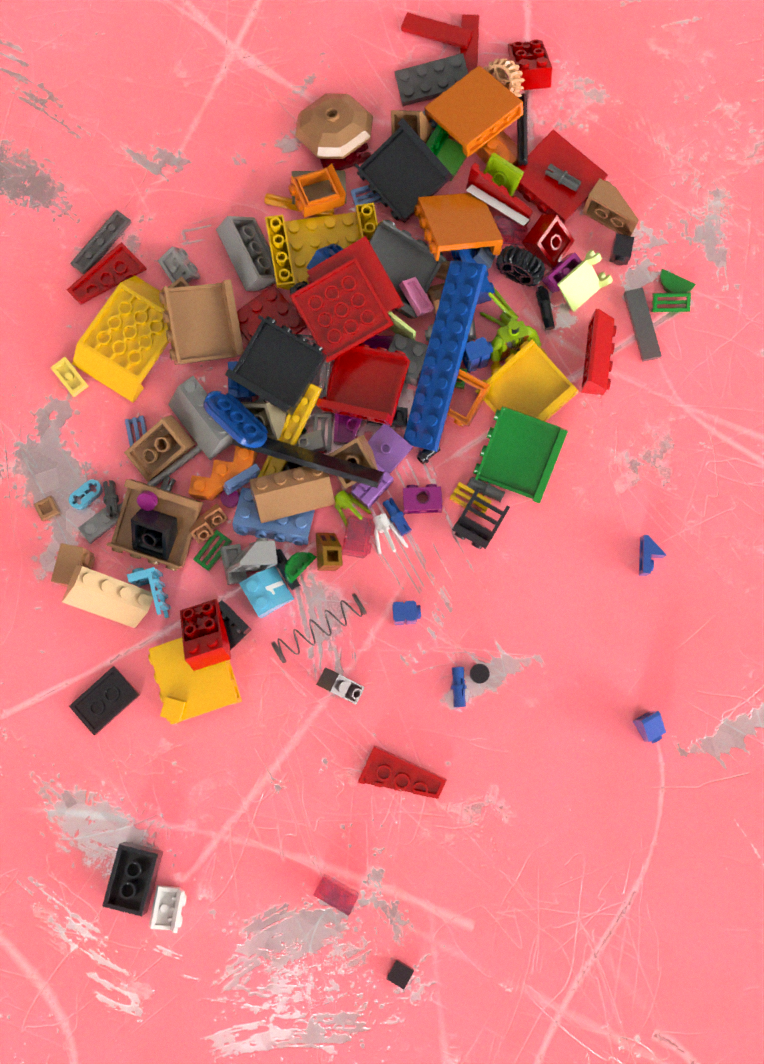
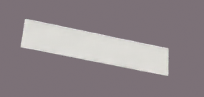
M471 185L466 190L523 226L529 221L528 218L474 185Z

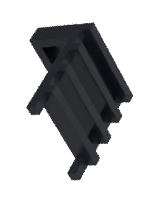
M476 488L452 530L455 532V536L462 540L467 538L472 541L471 545L481 550L482 548L486 549L510 506L507 505L504 511L478 497L477 494L480 489ZM475 500L500 514L499 520L497 521L472 507L473 501ZM468 510L494 524L493 530L491 531L465 516Z

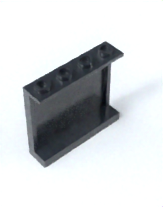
M402 118L398 122L400 128L361 166L356 163L355 167L359 170L357 172L358 176L363 181L366 179L370 183L368 185L369 189L374 194L378 193L381 196L380 202L385 207L389 206L392 209L391 215L397 221L400 219L405 223L414 214V207L417 205L418 197L433 196L453 176L405 119Z
M259 315L258 318L262 320L233 371L228 368L225 376L286 413L293 415L327 355L322 352L324 349L314 343L311 346L307 343L308 339L300 334L296 337L291 334L292 330L282 325L280 328L276 325L277 321L267 316L265 319Z

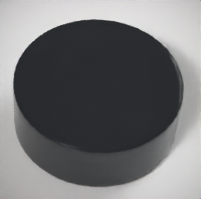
M476 664L470 670V678L475 683H484L489 678V669L484 664Z

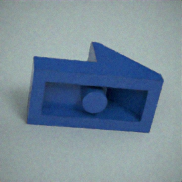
M649 535L640 537L639 576L651 574V571L654 569V560H651V558H664L667 556Z

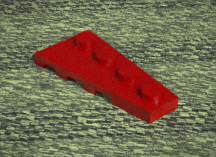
M121 242L66 290L81 305L119 285L121 282L144 272L147 268Z

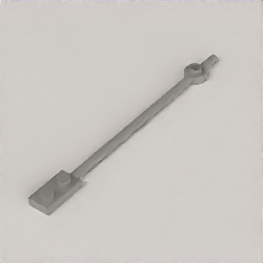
M259 397L254 402H266L267 400ZM196 445L147 484L157 486L164 480L165 475L170 476L200 453L202 449L199 445ZM123 502L118 505V512H119V514H120V511H121V507H122ZM105 507L78 527V529L91 544L117 524L118 517L115 518L113 513V519L108 518Z

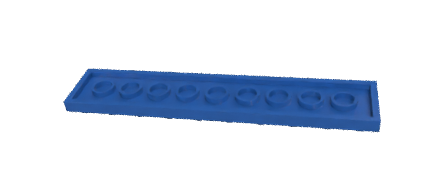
M450 261L403 437L413 447L438 451L487 268L484 264Z

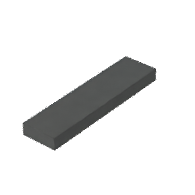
M116 210L72 260L71 266L84 275L98 263L132 223L131 220Z
M643 287L625 291L624 297L642 362L661 358V351Z

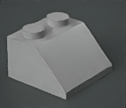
M268 538L256 539V542L249 543V546L244 548L229 565L227 573L263 571L276 565L275 541H268Z

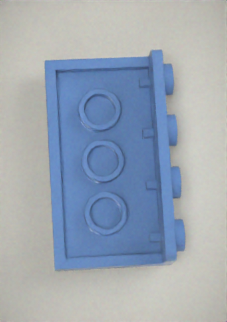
M242 487L232 523L233 530L242 536L252 535L257 538L274 539L277 542H291L298 546L308 545L315 510L261 523L250 488Z

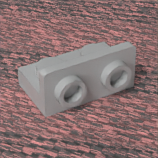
M172 246L158 260V263L172 283L181 276L187 283L193 278L199 279L201 277L197 272L198 268L188 259V253L182 248Z

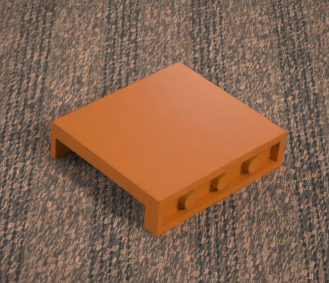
M479 65L435 100L429 102L424 107L427 120L433 119L462 145L463 153L469 157L523 115V101Z
M471 193L418 197L414 213L419 219L420 228L424 231L425 241L429 243L430 253H433L436 261H439L441 251L489 247L492 255H500L503 238L484 201Z

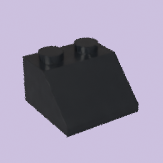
M140 509L131 518L133 550L167 561L178 533L177 518L155 510L146 511Z

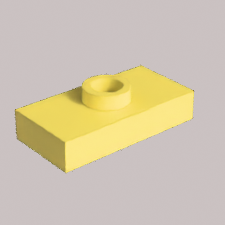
M66 357L50 367L73 397H76L89 387Z

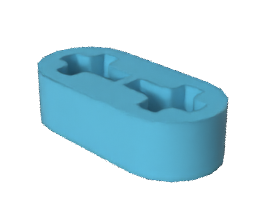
M94 479L88 480L70 495V505L77 510L86 508L102 494V484ZM91 485L96 486V492L91 491ZM76 497L81 498V504L76 503Z

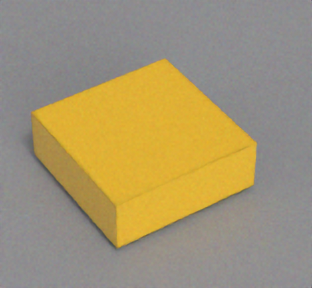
M165 697L160 717L181 722L186 702Z

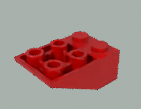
M543 40L516 41L508 44L509 59L520 66L519 71L523 72L520 78L525 80L521 83L524 89L520 91L551 88L552 65Z
M217 599L180 610L184 659L193 671L231 659L229 640Z

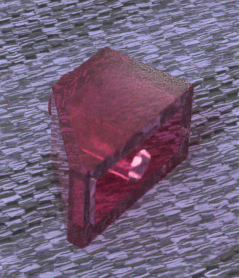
M494 216V221L503 238L502 244L524 246L522 241L527 236L529 227L521 225L510 217Z

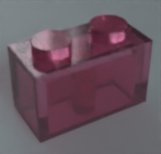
M349 515L347 517L342 555L362 559L367 557V554L370 555L372 543H369V540L375 530V525L372 524L373 519L363 517L360 520L356 515Z
M324 873L313 896L349 916L359 897V892Z

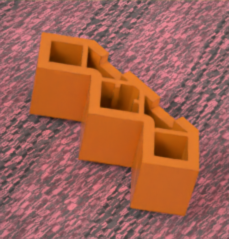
M236 446L233 462L214 460L211 478L192 475L188 494L193 499L214 500L224 491L223 488L226 481L256 464L258 452Z

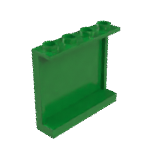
M502 406L501 410H496L493 418L496 421L495 427H490L486 438L490 439L487 446L483 445L480 456L483 457L481 464L477 463L473 474H476L475 480H483L540 503L568 429Z

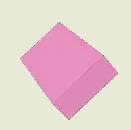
M416 277L402 281L399 284L417 317L434 309Z

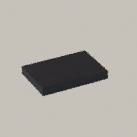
M113 666L69 707L93 735H97L137 699L140 694L122 673Z

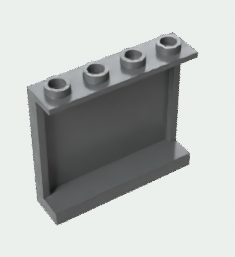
M383 220L378 223L369 242L405 305L400 309L396 308L394 310L409 319H416L417 315L399 287V284L402 281L416 277L425 293H427L438 269L447 258L443 257V253L440 252L439 261H436L433 253H430L426 242L420 239L416 240L411 237L412 234L406 230L401 231L396 228V224L392 221Z

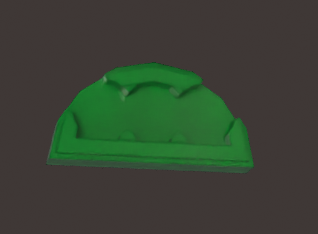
M661 270L659 279L664 291L667 293L691 292L696 285L669 271Z
M297 552L287 560L284 569L288 582L290 584L293 583L316 559V556L310 552Z

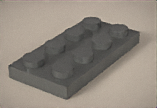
M463 53L394 71L402 106L437 98L457 81L468 74Z

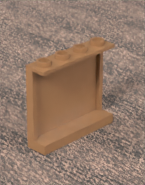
M231 279L223 280L222 283L175 288L164 286L161 292H159L160 303L164 304L163 320L168 326L166 338L168 342H171L172 349H169L171 361L174 360V365L242 356L244 350Z
M126 479L124 487H127L118 521L112 540L106 545L112 547V551L118 553L128 552L130 557L136 559L146 558L148 559L147 562L151 564H165V568L173 571L184 568L193 539L189 529L199 518L204 502L133 479ZM146 490L153 492L158 499L157 505L152 510L177 518L178 533L167 561L133 550L131 518L141 509L137 503V497Z

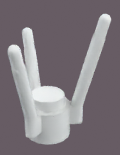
M380 514L372 519L374 523L372 529L378 554H381L378 531L385 534L392 551L396 552L388 532L390 527L404 547L408 548V544L386 514Z

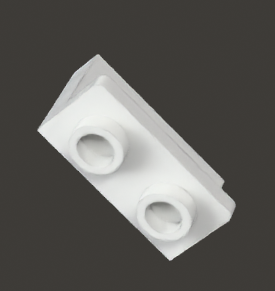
M156 886L149 922L150 929L170 930L172 933L178 932V927H181L183 920L181 915L182 906H185L187 899L185 891L181 887Z

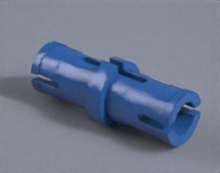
M390 498L384 501L382 505L391 517L390 521L394 522L400 535L404 536L411 532L412 529L403 517V511L400 512L394 499Z
M464 667L451 668L453 707H466L465 689H467L464 680Z

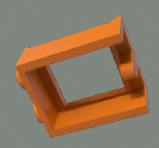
M330 164L327 168L297 177L291 176V182L288 186L291 196L295 197L296 208L298 211H301L303 217L344 206L346 193L333 164ZM329 180L332 191L335 194L309 201L303 187Z
M459 369L457 379L459 378L481 390L466 417L450 408L448 410L447 417L454 418L453 423L464 427V425L470 426L491 386Z

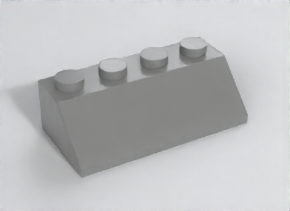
M227 216L217 227L216 231L245 290L260 291L272 284H276L271 250L255 217Z
M192 376L177 387L168 405L208 459L212 460L233 444V438L204 409V400L207 392L197 379Z

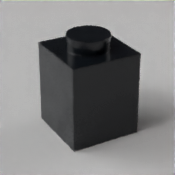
M616 234L612 243L609 262H613L616 265H627L631 258L635 237Z

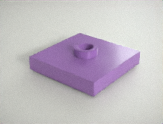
M385 424L368 441L373 450L376 464L389 474L413 449L405 439L389 425Z

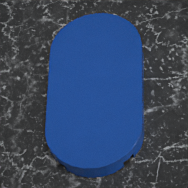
M212 391L207 394L204 400V409L234 440L250 448H258L264 445L268 437L266 427L236 397L228 393L226 395L221 394L222 391Z

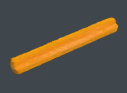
M266 193L264 198L265 204L298 211L296 204H292V198ZM331 209L314 215L320 217L334 215L335 211Z

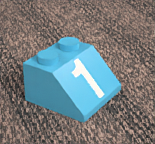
M275 566L255 573L239 583L256 614L261 619L294 600Z

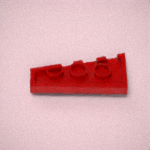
M474 162L470 169L466 189L474 185L528 218L529 221L525 224L527 226L532 217L533 210L516 196L511 197L507 188L494 183L491 180L493 177L489 173H482L478 169L480 166Z
M374 745L358 783L439 799L447 779Z

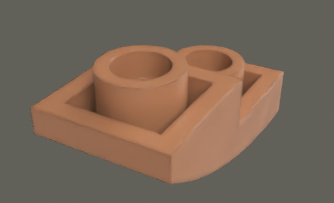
M217 503L197 519L189 529V532L197 543L200 544L215 534L213 529L228 520V517Z

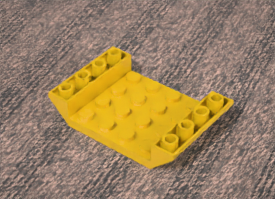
M374 203L356 205L355 212L299 220L284 221L283 215L265 217L277 287L290 291V288L302 281L309 284L307 280L309 277L307 271L309 269L306 267L318 249L333 243L344 249L364 236L370 241L378 225Z
M133 276L118 285L77 342L72 362L73 366L132 403L136 401L144 389L141 382L169 344L166 338L168 326L163 320L164 304H161L159 299V292L161 291L137 276Z

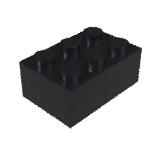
M126 841L120 843L102 907L141 917L146 914L163 851Z

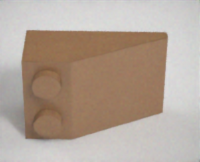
M599 179L587 198L582 214L618 234L632 236L639 219L618 189L609 181Z
M170 415L158 421L124 453L146 481L149 482L196 444L173 415Z

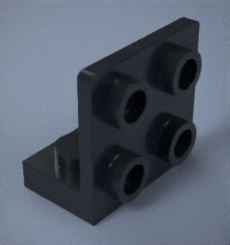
M221 600L218 604L231 651L252 629L226 602Z

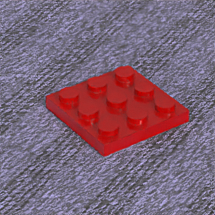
M274 284L237 311L240 331L249 342L262 321L258 318L259 315L265 319L267 316L277 321L276 325L280 328L282 325L292 330L291 334L297 336L307 328L303 319Z

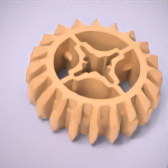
M506 58L495 59V61L489 62V66L484 67L488 73L517 97L522 96L519 92L524 89L521 83L525 80L520 78L523 72L519 71L520 66L516 65L514 61Z

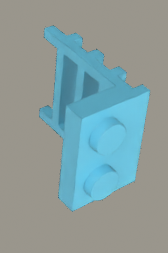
M152 567L145 570L144 568H137L132 570V573L127 574L128 581L137 587L150 584L157 615L162 614V610L164 617L169 618L168 610L171 609V606L165 602L168 594L162 590V588L166 587L165 583L160 581V577L163 576L162 572Z

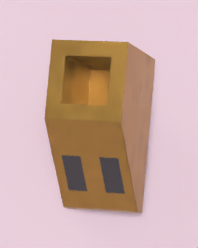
M316 533L317 570H338L343 566L342 547L336 534Z

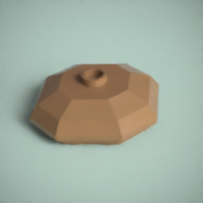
M326 93L298 114L295 137L317 158L344 159L371 139L373 115L350 94Z

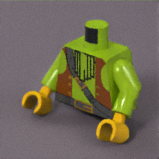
M512 320L507 326L499 328L491 342L493 348L491 361L494 362L491 365V371L498 366L501 368L502 365L499 363V360H506L513 353L515 355L520 351L519 347L527 340L530 342L533 339L547 356L545 350L541 348L542 344L537 331L530 326H525L523 321L518 322L516 320Z

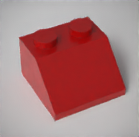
M542 214L522 241V244L528 251L535 254L537 258H540L541 262L553 268L562 260L575 240L557 215Z

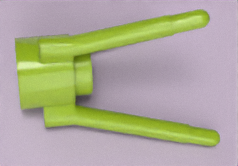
M496 289L495 295L497 298L491 292L488 293L490 298L503 311L500 315L502 320L500 321L483 312H480L481 316L499 324L501 327L507 326L512 320H518L519 317Z
M342 490L334 497L336 503L334 507L339 512L351 538L355 539V535L342 508L344 510L349 508L360 520L363 517L352 506L353 503L368 514H371V511L350 493L347 494L345 490Z

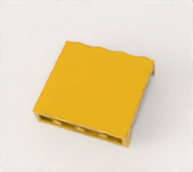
M533 339L530 342L527 340L519 347V352L508 356L505 360L506 363L501 368L498 366L491 372L492 376L487 381L485 379L482 380L491 386L484 401L494 413H496L497 409L501 410L502 406L547 421L579 391L538 347ZM479 389L475 390L477 394H479L481 391Z
M182 637L149 648L150 654L148 658L150 664L154 666V679L159 684L161 690L159 692L161 701L164 703L165 697H170L186 702L181 721L242 702L230 660L193 671L184 659ZM167 719V721L170 722V725L179 723L177 721Z

